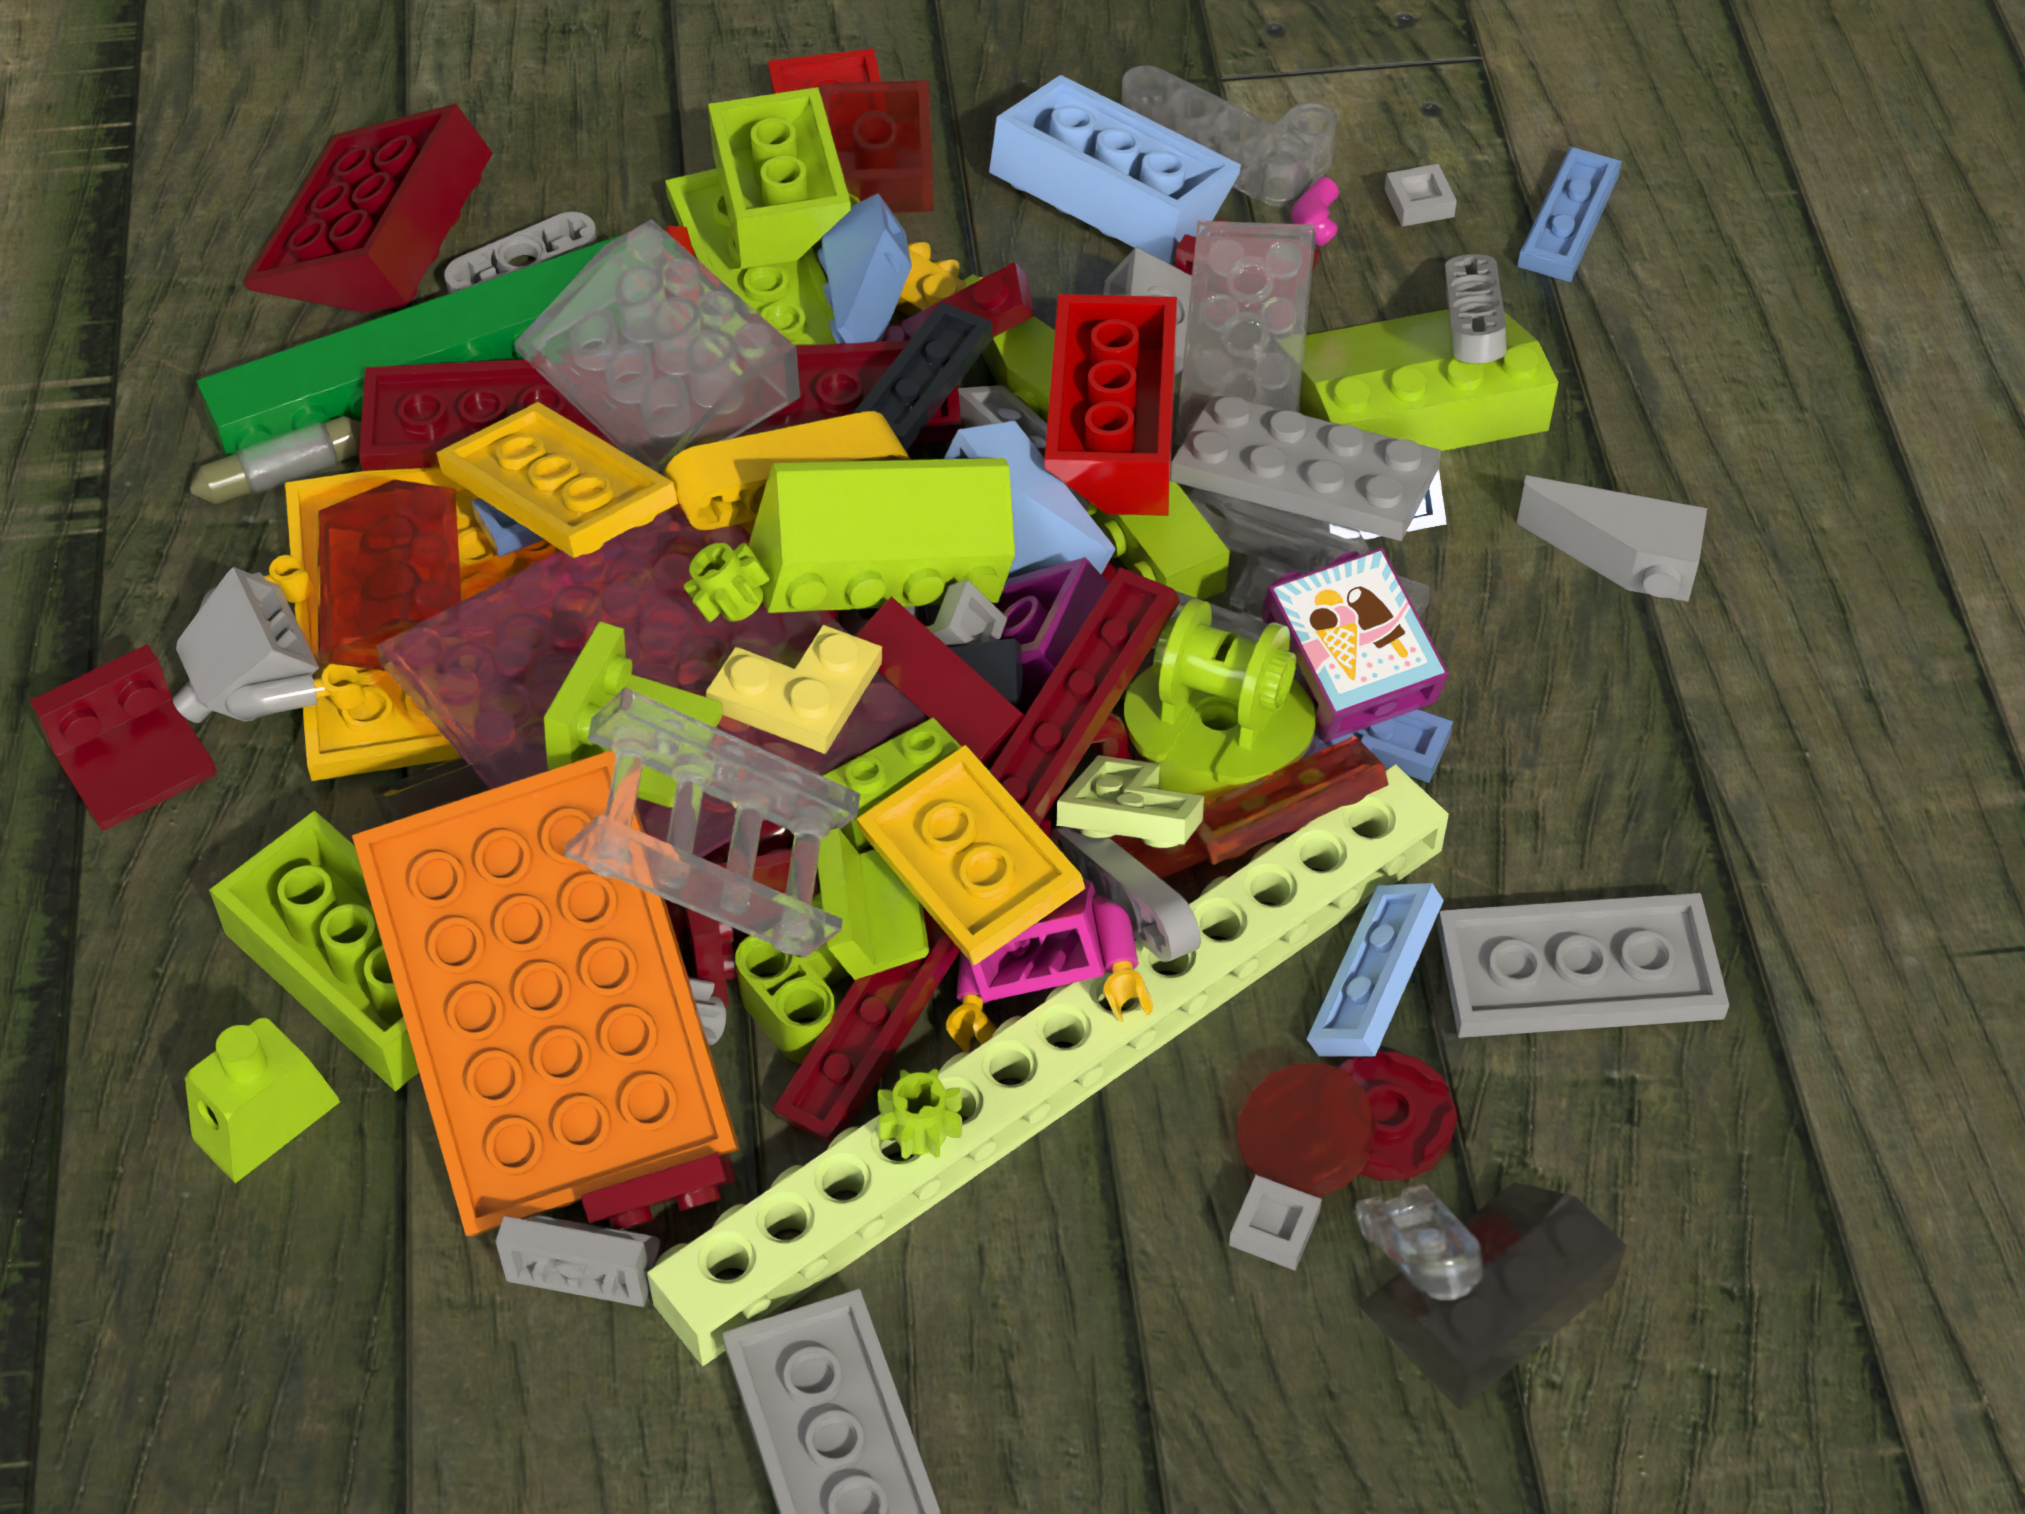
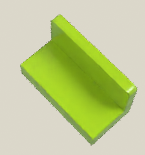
M839 828L815 835L814 840L827 946L853 979L857 980L926 957L929 953L923 905L879 853L874 849L859 854Z

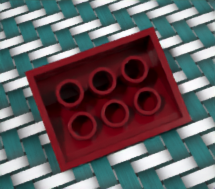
M456 103L335 134L243 283L251 291L363 313L386 308L398 309L407 305L418 292L417 286L427 268L439 256V247L450 228L460 219V211L471 191L480 184L482 180L481 174L493 155L492 151Z

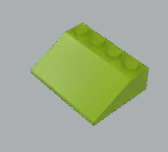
M1448 309L1278 340L1275 343L1276 353L1300 411L1304 416L1340 425H1351L1360 430L1396 439L1410 440L1420 445L1440 449L1441 451L1549 431L1558 380L1539 341L1505 312L1506 355L1501 359L1486 363H1467L1454 357Z

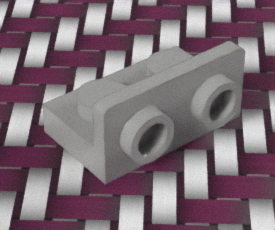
M541 1215L524 1220L504 1216L495 1241L507 1282L640 1307L645 1306L650 1290L647 1272L654 1268L661 1253L660 1240L655 1236L622 1230L618 1231L611 1228Z

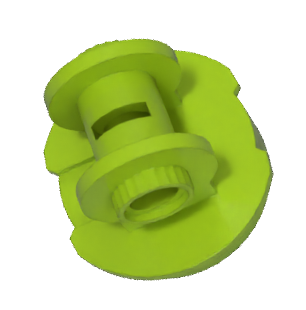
M1193 598L1185 605L1178 618L1173 616L1169 619L1159 637L1153 665L1143 671L1131 684L1124 701V726L1130 741L1134 745L1136 761L1159 764V789L1204 796L1203 806L1234 807L1258 802L1275 794L1288 783L1289 773L1293 765L1309 749L1315 731L1316 717L1312 701L1304 688L1293 678L1296 669V654L1289 652V628L1272 622L1265 628L1259 640L1211 626L1212 610L1209 602Z

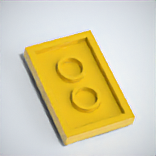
M966 745L856 818L862 835L973 966L1085 889L1081 873Z

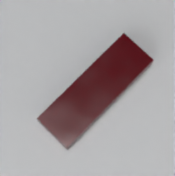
M892 596L855 635V637L882 646V664L877 671L930 719L934 718L961 747L966 745L985 767L1006 746L1024 718V715Z

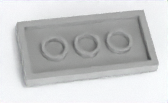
M1213 393L1171 462V481L1402 541L1439 470L1441 450L1420 445L1410 440L1396 439L1360 430L1351 425H1340L1304 416L1295 411H1285L1249 402L1239 397Z
M1701 893L1439 911L1437 930L1458 1038L1725 1019L1729 1001Z
M860 1289L722 1332L724 1348L779 1514H941Z

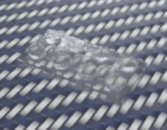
M1198 221L1175 445L1178 450L1181 448L1213 393L1235 396L1249 402L1299 413L1316 236L1314 225Z

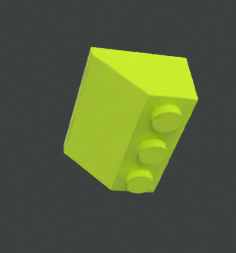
M819 88L708 104L713 156L741 269L798 260L851 210L850 198Z

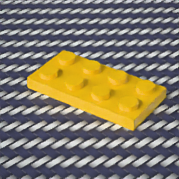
M539 402L436 452L442 474L573 558L599 550L608 540L633 527L650 523L656 515L678 504L673 481Z

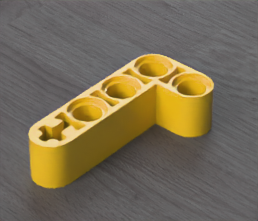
M865 411L694 446L681 451L673 457L667 465L665 477L674 482L678 502L691 525L699 530H714L756 520L772 463L911 459L884 416L876 411Z

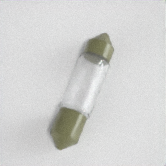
M342 416L325 423L316 422L238 449L236 454L201 465L190 487L192 495L218 505L249 493L258 494L284 485L285 482L295 481L335 467L338 462L359 455L361 421Z

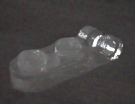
M1424 1183L1403 1189L1402 1197L1383 1201L1380 1197L1375 1196L1356 1202V1216L1365 1240L1367 1242L1375 1241L1409 1282L1420 1291L1427 1292L1430 1297L1435 1299L1452 1300L1469 1293L1471 1287L1482 1279L1484 1269L1478 1240Z

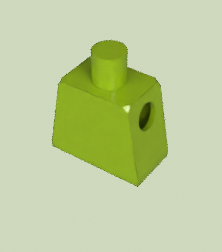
M267 1017L258 1018L249 1026L235 1025L224 1030L217 1038L216 1051L190 1069L185 1077L192 1138L235 1184L340 1103L338 1096L307 1056Z

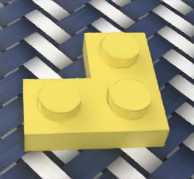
M823 625L795 669L735 647L707 689L706 697L720 701L723 704L724 716L826 754L881 666L882 646Z

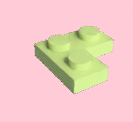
M1098 755L1057 801V826L1076 828L1082 835L1091 838H1107L1116 834L1141 838L1144 844L1158 848L1173 847L1178 844L1184 845L1203 821L1204 796L1158 789L1160 766L1157 763Z

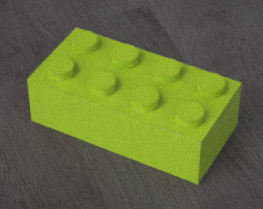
M314 810L209 889L225 934L396 1092L417 1075L419 1070L355 845Z

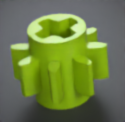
M715 543L705 547L694 557L689 568L693 579L684 584V589L708 622L713 621L719 614L727 621L736 622L749 617L759 608L764 597L760 585L768 582L770 577L746 543L740 544L734 551L726 543Z
M904 1069L900 1071V1080L895 1085L893 1091L887 1089L879 1090L878 1107L879 1111L883 1114L878 1118L879 1137L881 1140H889L895 1137L901 1146L902 1158L907 1159L912 1153H930L935 1158L940 1157V1146L944 1143L946 1136L961 1138L962 1116L957 1113L962 1108L961 1090L959 1087L945 1090L943 1084L938 1079V1070L933 1069L929 1073L918 1072L909 1074Z

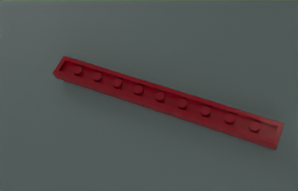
M1120 567L989 772L1038 826L1179 605L1180 601L1175 589ZM924 907L923 911L929 946L928 955L924 958L854 981L833 1014L830 1023L824 1028L772 1109L780 1120L828 1145L836 1136L849 1128L960 952V949Z

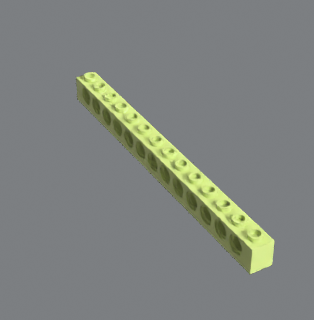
M1396 764L1376 778L1369 776L1362 779L1351 789L1347 798L1327 811L1320 809L1312 813L1301 824L1298 831L1279 844L1271 842L1263 846L1253 856L1248 865L1229 878L1227 876H1220L1208 884L1200 897L1189 904L1200 931L1201 944L1199 949L1165 963L1139 941H1135L1139 965L1134 970L1141 974L1153 1001V1010L1149 1015L1145 1014L1138 997L1131 998L1122 1005V1007L1127 1009L1121 1011L1124 1022H1119L1113 1011L1105 1009L1110 1005L1103 991L1104 984L1107 978L1112 975V973L1107 971L1101 977L1057 986L1039 1007L1024 1017L1014 1016L1008 1019L995 1031L990 1040L971 1053L962 1052L953 1056L940 1069L938 1079L943 1084L945 1090L959 1087L961 1090L962 1108L957 1113L969 1118L962 1122L961 1138L946 1136L944 1143L940 1146V1157L935 1158L930 1153H912L914 1157L905 1161L888 1159L889 1155L901 1152V1146L895 1137L889 1140L880 1139L878 1118L883 1115L882 1113L860 1128L851 1127L844 1130L834 1138L825 1152L804 1166L795 1165L785 1170L775 1179L771 1188L747 1205L737 1204L726 1210L716 1220L713 1228L689 1244L681 1243L667 1250L657 1260L654 1268L647 1272L654 1307L703 1367L725 1351L722 1332L778 1315L1367 904L1377 885H1394L1440 853L1443 847L1449 813ZM1312 869H1321L1324 871H1315ZM1262 902H1270V903H1274V904H1276V905L1270 906V905H1264V904H1261V903H1262ZM1221 936L1227 938V940H1214L1209 937ZM1172 971L1177 973V975L1166 976L1157 972ZM1064 1041L1070 1042L1075 1046L1058 1048L1051 1044ZM1004 1078H1016L1023 1082L1016 1085H1004L997 1081ZM842 1190H851L858 1193L856 1197L849 1200H837L830 1197ZM784 1229H796L802 1232L799 1236L789 1240L773 1237L777 1232ZM728 1268H738L745 1271L741 1276L732 1280L715 1278L716 1274Z

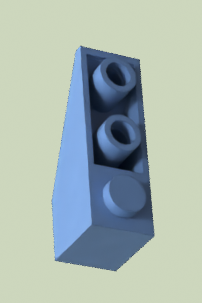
M877 193L852 206L851 210L822 237L823 247L817 251L821 265L828 275L829 282L823 285V290L834 311L835 318L829 320V326L837 344L882 342L912 268L906 233L882 197Z

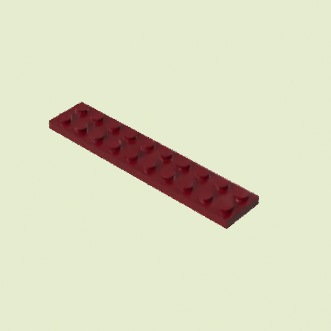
M910 340L365 367L359 458L363 471L440 467L436 452L537 402L630 457L677 455L685 449L698 445L853 414ZM958 384L913 443L953 441L957 431L961 429Z

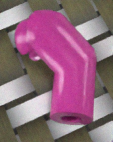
M1327 177L1318 178L1297 200L1291 211V219L1299 233L1303 237L1307 235L1313 245L1320 247L1330 241L1338 232L1337 224L1328 217L1330 214L1328 207L1339 196V190L1337 185Z

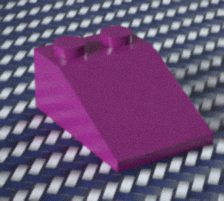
M1086 557L1007 579L998 603H992L1007 618L1000 640L1015 638L1022 645L1024 706L1018 708L1029 709L1109 585Z

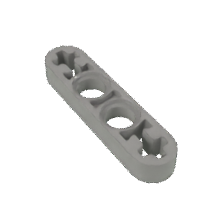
M1468 254L1451 258L1445 264L1453 355L1457 360L1467 363H1486L1501 359L1507 352V340L1497 262L1493 257L1481 254Z
M1063 826L1050 830V840L1081 873L1083 880L1092 882L1097 897H1107L1126 910L1131 920L1134 938L1157 958L1166 963L1199 949L1201 937L1198 923L1186 900L1109 837L1091 838L1082 835L1076 828Z

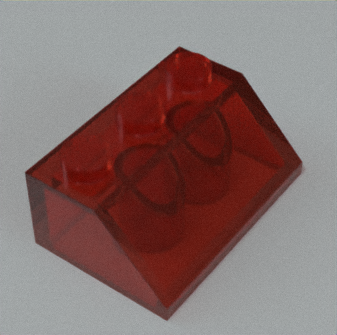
M394 479L319 510L316 518L319 663L420 675L419 659L428 647L446 640L459 641L463 633L456 489Z

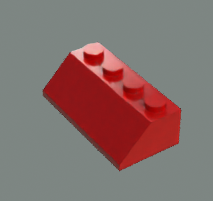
M1058 294L1044 458L1045 469L1106 514L1169 516L1177 297Z

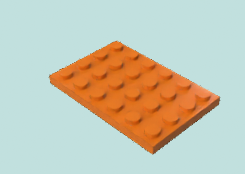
M613 749L352 835L466 1236L473 1237L500 1228L504 1216L524 1220L582 1201L581 1195L715 1153L727 1154L740 1149L621 753Z

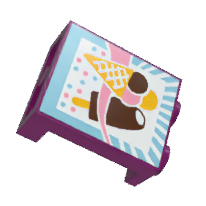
M1383 548L1362 555L1357 551L1345 553L1331 561L1327 567L1304 574L1302 571L1287 573L1275 580L1268 588L1260 615L1265 625L1275 622L1289 628V647L1292 653L1296 654V661L1319 704L1315 714V728L1323 743L1437 702L1449 673Z

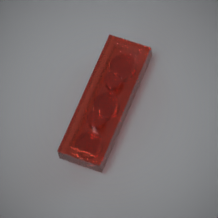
M1356 736L1350 737L1204 803L1203 821L1190 836V839L1212 865L1225 859L1239 857L1260 843L1282 833L1296 831L1315 818L1342 806L1358 803L1366 795L1388 786L1384 764Z

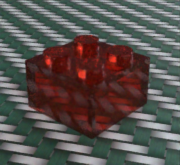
M929 80L818 84L847 191L858 197L860 202L879 193L892 213L934 211Z

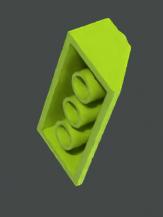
M1005 458L772 463L748 545L770 577L768 582L760 585L764 593L762 602L767 612L881 608L891 596L903 607L942 605L948 587L966 579L991 603H998L1015 557L1010 466Z

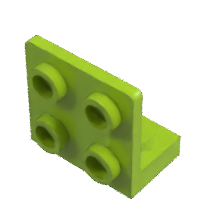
M599 621L544 716L548 769L552 770L616 749L621 753L633 796L666 807H673L676 805L723 716V704L720 701L632 675V660L626 658L624 629Z

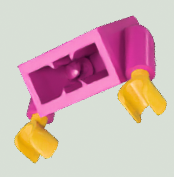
M1083 880L1085 885L1083 891L975 966L960 950L957 999L963 1002V1005L956 1008L946 1021V1028L952 1039L964 1052L968 1053L970 1041L974 1035L981 1045L992 1038L997 1028L982 1011L984 1003L1101 977L1105 974V971L1112 973V975L1107 978L1103 991L1116 1019L1119 1022H1124L1121 1007L1127 1000L1136 997L1139 998L1145 1014L1149 1015L1153 1010V1001L1141 974L1134 970L1139 965L1131 920L1126 910L1107 897H1097L1092 882Z

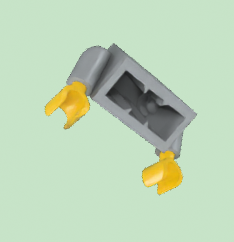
M290 555L278 556L269 567L270 574L263 576L260 572L250 574L232 567L219 585L210 589L205 594L198 613L178 639L176 647L190 680L174 695L172 700L176 709L185 718L194 723H201L212 711L247 722L278 712L317 705V698L330 696L335 706L345 710L354 709L364 702L365 694L361 686L351 684L360 680V676L356 668L349 662L344 660L334 661L324 669L322 678H312V675L319 669V666L288 602L295 603L307 599L315 589L309 573L303 570L298 559Z

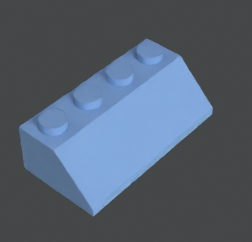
M1059 75L997 116L989 173L1010 183L1014 188L1028 192L1055 206L1058 211L1070 214L1092 225L1103 234L1117 238L1134 248L1137 247L1171 265L1176 259V248L1185 234L1200 239L1203 238L1240 173L1241 164Z

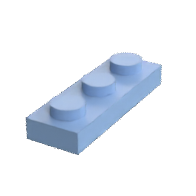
M1432 883L1376 886L1307 1037V1041L1318 1056L1376 1055L1444 901Z

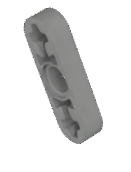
M565 212L460 256L450 262L445 269L444 276L448 294L596 244L598 242L595 224L589 216L583 213ZM521 255H529L536 258L532 264L516 267L508 264L511 259Z

